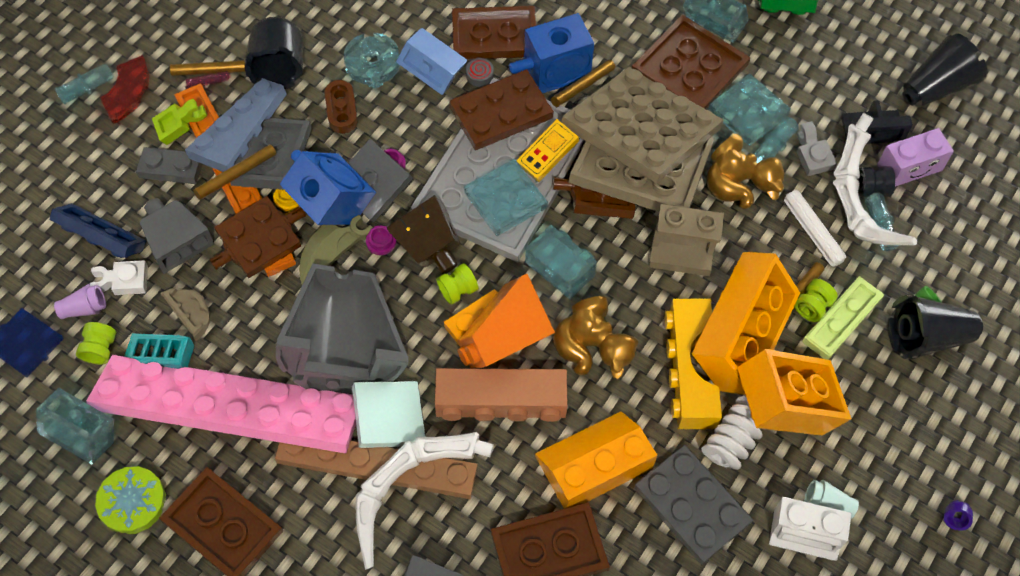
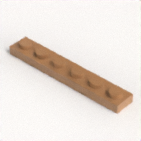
M350 441L347 453H340L279 442L275 461L277 464L367 480L399 449L389 447L359 448L358 442ZM449 458L425 463L422 461L417 467L409 469L400 475L392 485L471 499L477 473V464Z

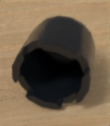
M267 17L258 21L253 26L248 40L244 65L246 76L252 83L256 84L257 81L259 82L263 78L284 86V89L295 86V81L302 76L303 38L301 31L293 22L282 17Z

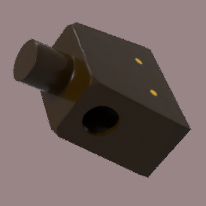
M433 195L387 227L390 234L419 265L428 267L435 262L442 274L452 271L458 265L450 251L460 245V240L443 201L436 195Z

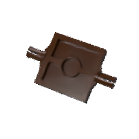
M603 167V168H602V169H604V170L611 171L610 168H607V167ZM556 177L553 179V190L570 191L573 197V213L634 218L636 209L633 203L568 183L569 179Z
M268 196L214 227L216 233L223 241L225 250L209 260L215 270L233 261V263L241 267L249 279L301 247V243L292 231L291 225L306 217V214L300 206L283 214L276 209Z

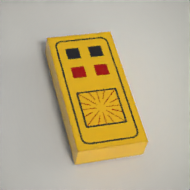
M556 119L516 160L517 165L539 183L579 142V136Z

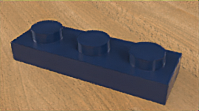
M72 203L51 210L49 220L61 225V228L67 232L76 233L86 238V241L90 244L100 245L110 250L111 254L116 257L127 258L143 252L146 240Z

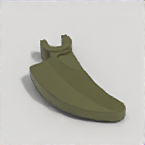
M360 215L355 216L350 226L340 228L336 225L321 226L311 236L303 249L299 267L301 284L303 285L312 264L331 266L358 241L366 240V236L373 227L370 225L365 230L357 229L363 223Z

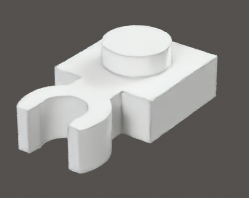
M145 260L114 262L113 270H107L101 266L91 268L94 277H103V279L99 282H91L90 286L98 285L102 292L112 287L111 290L114 295L146 293L148 265Z

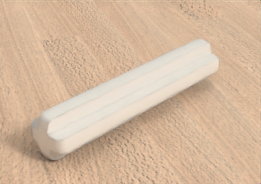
M798 190L789 192L784 202L830 266L835 267L843 263L846 258L845 253Z

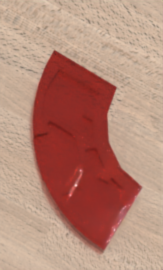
M143 55L117 65L118 77L116 84L108 93L100 97L113 124L132 113L141 103L140 99L145 89H148L149 70Z

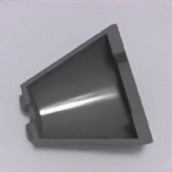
M312 264L277 338L276 359L282 372H288L293 376V382L305 389L328 390L352 395L354 382H393L407 367L408 356L375 273L353 270L347 275H341L332 266Z

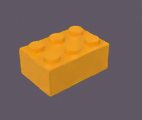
M764 349L737 367L741 378V385L745 391L751 410V417L756 428L822 436L852 419L831 360Z

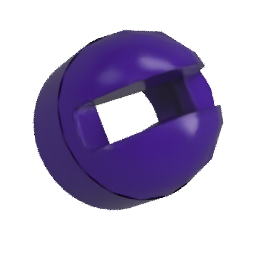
M952 501L945 508L944 522L951 529L958 531L966 530L973 523L972 508L966 502ZM955 512H961V517H954Z

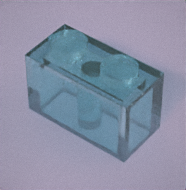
M686 0L683 4L687 18L733 43L749 20L746 5L736 0Z
M552 225L546 228L526 247L525 263L570 300L595 276L597 261L591 252L578 247L572 242V239L566 232L558 231Z
M61 388L52 393L36 409L37 433L92 465L114 443V419Z

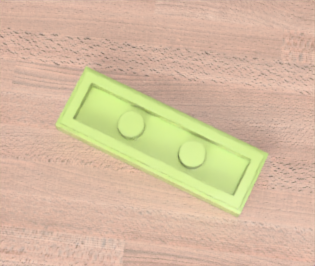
M859 276L826 312L823 318L809 331L802 342L823 359L829 360L882 300L885 294Z

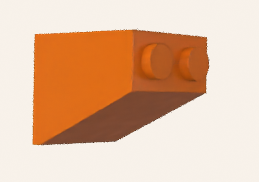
M524 274L504 284L458 340L461 347L458 348V354L465 366L469 365L470 369L486 367L555 333L528 274Z

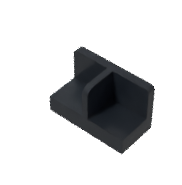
M879 100L872 102L868 112L844 113L841 117L846 140L849 125H856L863 113L874 118L866 132L871 134V138L866 144L890 143L904 140L913 126L910 115L900 116L897 110L882 111Z

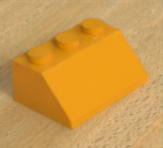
M620 411L535 453V457L565 509L584 504L653 469L657 454L641 427Z

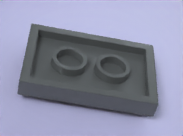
M279 118L264 119L261 123L262 131L257 137L250 139L247 144L248 151L244 157H238L234 165L268 145L274 147L276 155L231 181V186L284 190L280 183L294 164V161L291 159V153L294 150L302 152L305 149L312 130L310 121Z
M686 445L682 446L636 483L634 487L638 494L701 565L706 563L753 522L750 515Z

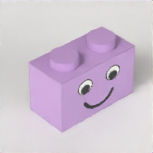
M937 128L887 145L877 166L879 169L881 167L893 168L896 187L943 171L954 150L941 130Z

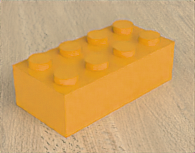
M742 253L712 314L708 318L699 340L695 344L692 352L693 357L714 385L719 386V391L746 395L741 385V378L737 367L764 349L774 350L800 295L798 288L776 253Z

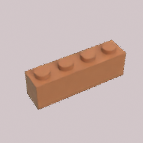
M436 368V417H442L448 421H457L462 417H475L479 421H491L495 417L508 418L511 421L540 418L547 422L566 418L567 369Z

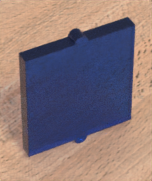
M21 308L6 325L2 324L0 326V359L27 378L42 361L49 359L48 355L64 338Z

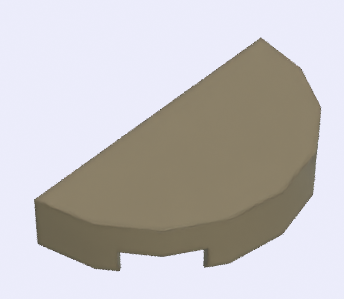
M170 288L161 292L163 299L194 340L198 341L205 334L210 324V310L204 297L192 289L189 291L186 289L177 290L176 288Z

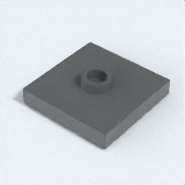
M371 139L366 142L348 163L376 191V194L362 212L372 222L377 220L413 179L406 170Z

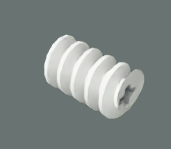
M739 396L736 399V404L732 405L729 409V414L723 417L722 424L718 425L714 430L715 434L711 435L707 440V444L702 447V453L717 465L736 470L740 469L742 465L738 458L747 459L749 454L745 448L754 449L756 444L753 439L759 440L763 436L762 431L756 428L751 417V410L746 396Z

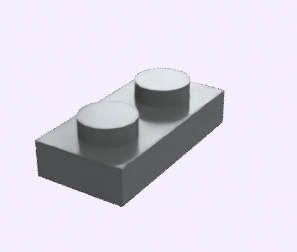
M143 147L136 173L139 178L197 184L202 163L189 159L184 151Z

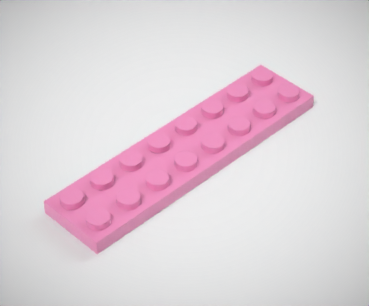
M117 355L111 356L86 400L88 410L340 453H347L356 426L352 394L328 390L318 391L312 388L305 389L298 385L189 367L169 368L163 367L156 362L145 364L133 358Z

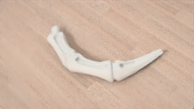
M863 113L856 125H849L844 151L834 171L836 180L833 181V184L844 207L848 228L854 233L855 237L870 243L881 245H916L917 239L915 237L899 234L878 226L864 210L858 194L859 181L857 180L860 177V157L864 146L871 138V134L866 132L874 119Z
M477 432L454 436L417 437L413 442L406 441L388 461L362 483V489L356 495L355 504L357 534L365 570L374 567V521L376 513L382 505L381 499L386 496L390 486L400 475L409 469L417 467L422 461L425 463L442 458L472 459L475 453L491 457L494 444L480 441Z

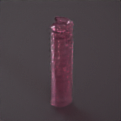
M228 71L217 72V74L186 78L185 88L188 89L200 83L202 86H208V84L228 82L230 76Z

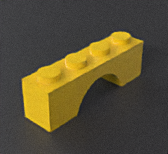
M673 299L670 311H665V329H670L671 339H667V358H673V368L669 369L670 388H675V398L671 400L672 418H677L678 429H716L722 418L719 386L713 385L701 378L695 371L690 358V353L694 349L707 324L708 318L712 314L711 299Z

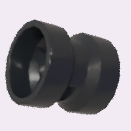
M871 167L859 168L860 177L857 180L859 181L858 194L860 197H870L876 193L881 197L893 195L895 173L892 167H881L879 170H873Z

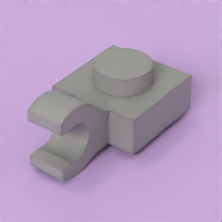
M812 121L801 124L802 131L797 132V137L802 146L798 147L796 153L806 175L811 176L834 170L837 162L827 140H817L816 128Z

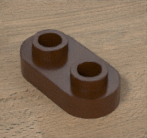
M344 80L330 82L325 88L329 126L336 133H349L356 128L358 123L353 87Z

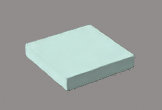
M417 381L354 382L352 392L359 448L402 447L406 441L413 442L417 437H425Z

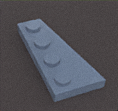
M262 78L185 149L188 158L222 172L234 166L236 159L244 157L248 151L247 144L250 139L257 137L262 131L261 123L264 119L271 118L287 95L284 86Z

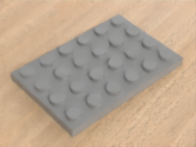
M493 77L490 84L499 81V79ZM547 100L554 111L553 119L476 151L461 128L414 201L410 211L433 195H436L443 201L458 236L518 263L560 191L553 190L554 177L563 179L568 177L574 166V161H577L586 141L579 137V142L539 183L518 166L516 160L556 119L561 122L562 116L568 113L570 109L563 106L555 107L551 101Z

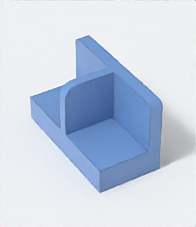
M421 28L406 42L396 63L443 95L448 90L455 75L465 66L467 59Z

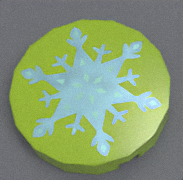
M139 466L124 467L113 472L102 482L96 494L95 507L99 518L110 530L117 533L137 534L149 529L159 519L163 512L164 501L166 502V492L162 482L152 471Z

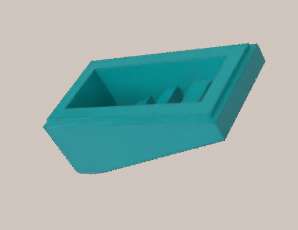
M132 333L124 357L136 359L140 363L156 362L163 367L179 369L188 367L194 344L191 338L186 336ZM138 343L143 344L140 356H134ZM150 345L154 346L151 357H146ZM161 347H164L163 357H158ZM172 349L177 350L174 358H170Z

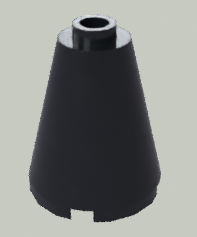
M958 33L953 36L950 35L940 43L904 83L903 98L911 106L922 107L980 84L987 77L986 62L984 59L978 60L975 53L979 50L967 37Z
M913 295L899 297L891 307L896 308L894 318H888V336L891 346L895 352L903 354L901 356L903 359H915L975 342L983 332V321L977 312Z

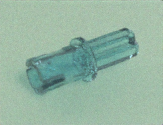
M102 64L83 75L78 73L77 78L54 89L65 105L67 102L85 93L91 94V90L112 80L114 76L109 66Z
M785 117L773 132H769L766 135L764 143L754 153L757 158L756 162L769 157H775L778 152L785 150L786 143L799 129V125L794 119Z
M877 193L868 196L865 199V204L870 217L881 228L895 232L893 228L895 219L888 212L884 195ZM881 245L883 251L888 252L897 249L899 245Z

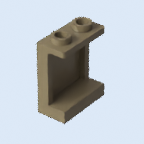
M661 204L652 240L649 267L710 276L713 253L716 244L720 243L722 238L724 213Z

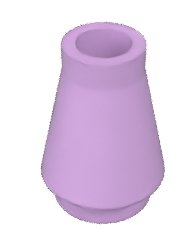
M87 284L62 300L56 301L54 308L61 320L68 317L99 314L100 310L106 308V300L98 285L90 286Z

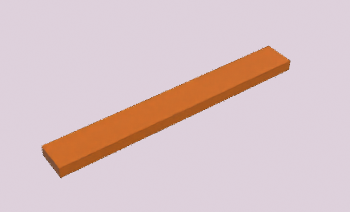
M201 83L174 94L180 107L191 99L196 101L198 107L204 106L207 116L201 121L188 123L196 138L219 118ZM212 168L215 176L222 173V171ZM230 183L222 187L235 214L262 199L259 191L254 187L231 186ZM292 253L264 270L267 276L270 277L296 265Z

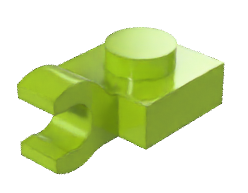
M191 99L182 107L174 103L153 117L152 121L159 140L168 145L190 130L189 122L201 121L207 116L203 105L198 107L196 101Z

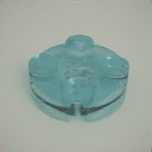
M373 33V37L365 38L364 34L352 39L345 47V70L352 79L359 83L368 84L372 88L381 87L384 82L393 78L400 68V65L396 63L400 55L398 46L393 39L384 34ZM374 56H378L377 61H367V57L373 58Z

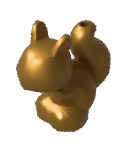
M738 133L726 139L713 152L711 159L714 163L707 174V185L716 198L725 202L740 200V207L742 209L750 208L754 202L753 193L747 186L740 183L747 179H751L758 189L767 192L772 200L779 198V192H782L784 189L782 183L784 181V170L780 159L769 157L756 162L757 158L754 154L746 155L742 152L743 139Z
M604 296L587 298L573 305V315L559 323L553 340L559 355L565 360L577 364L573 369L576 374L585 375L591 370L593 360L586 347L597 346L599 347L603 362L610 366L613 378L619 379L623 375L624 366L630 364L635 356L638 340L627 334L612 333V325L604 319L609 310L607 298Z

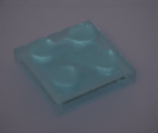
M749 73L710 103L708 110L722 118L725 126L733 133H738L748 146H751L786 118L791 108Z
M515 159L464 186L465 195L496 236L510 230L548 207V201Z

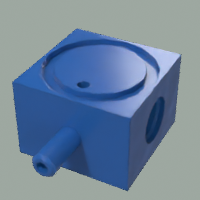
M579 13L525 29L524 59L510 63V72L516 74L527 69L542 94L571 85L591 72L594 41Z
M294 150L291 153V159L294 161V164L280 183V186L317 225H350L352 219L362 214L376 194V191L338 153L301 152L300 150Z

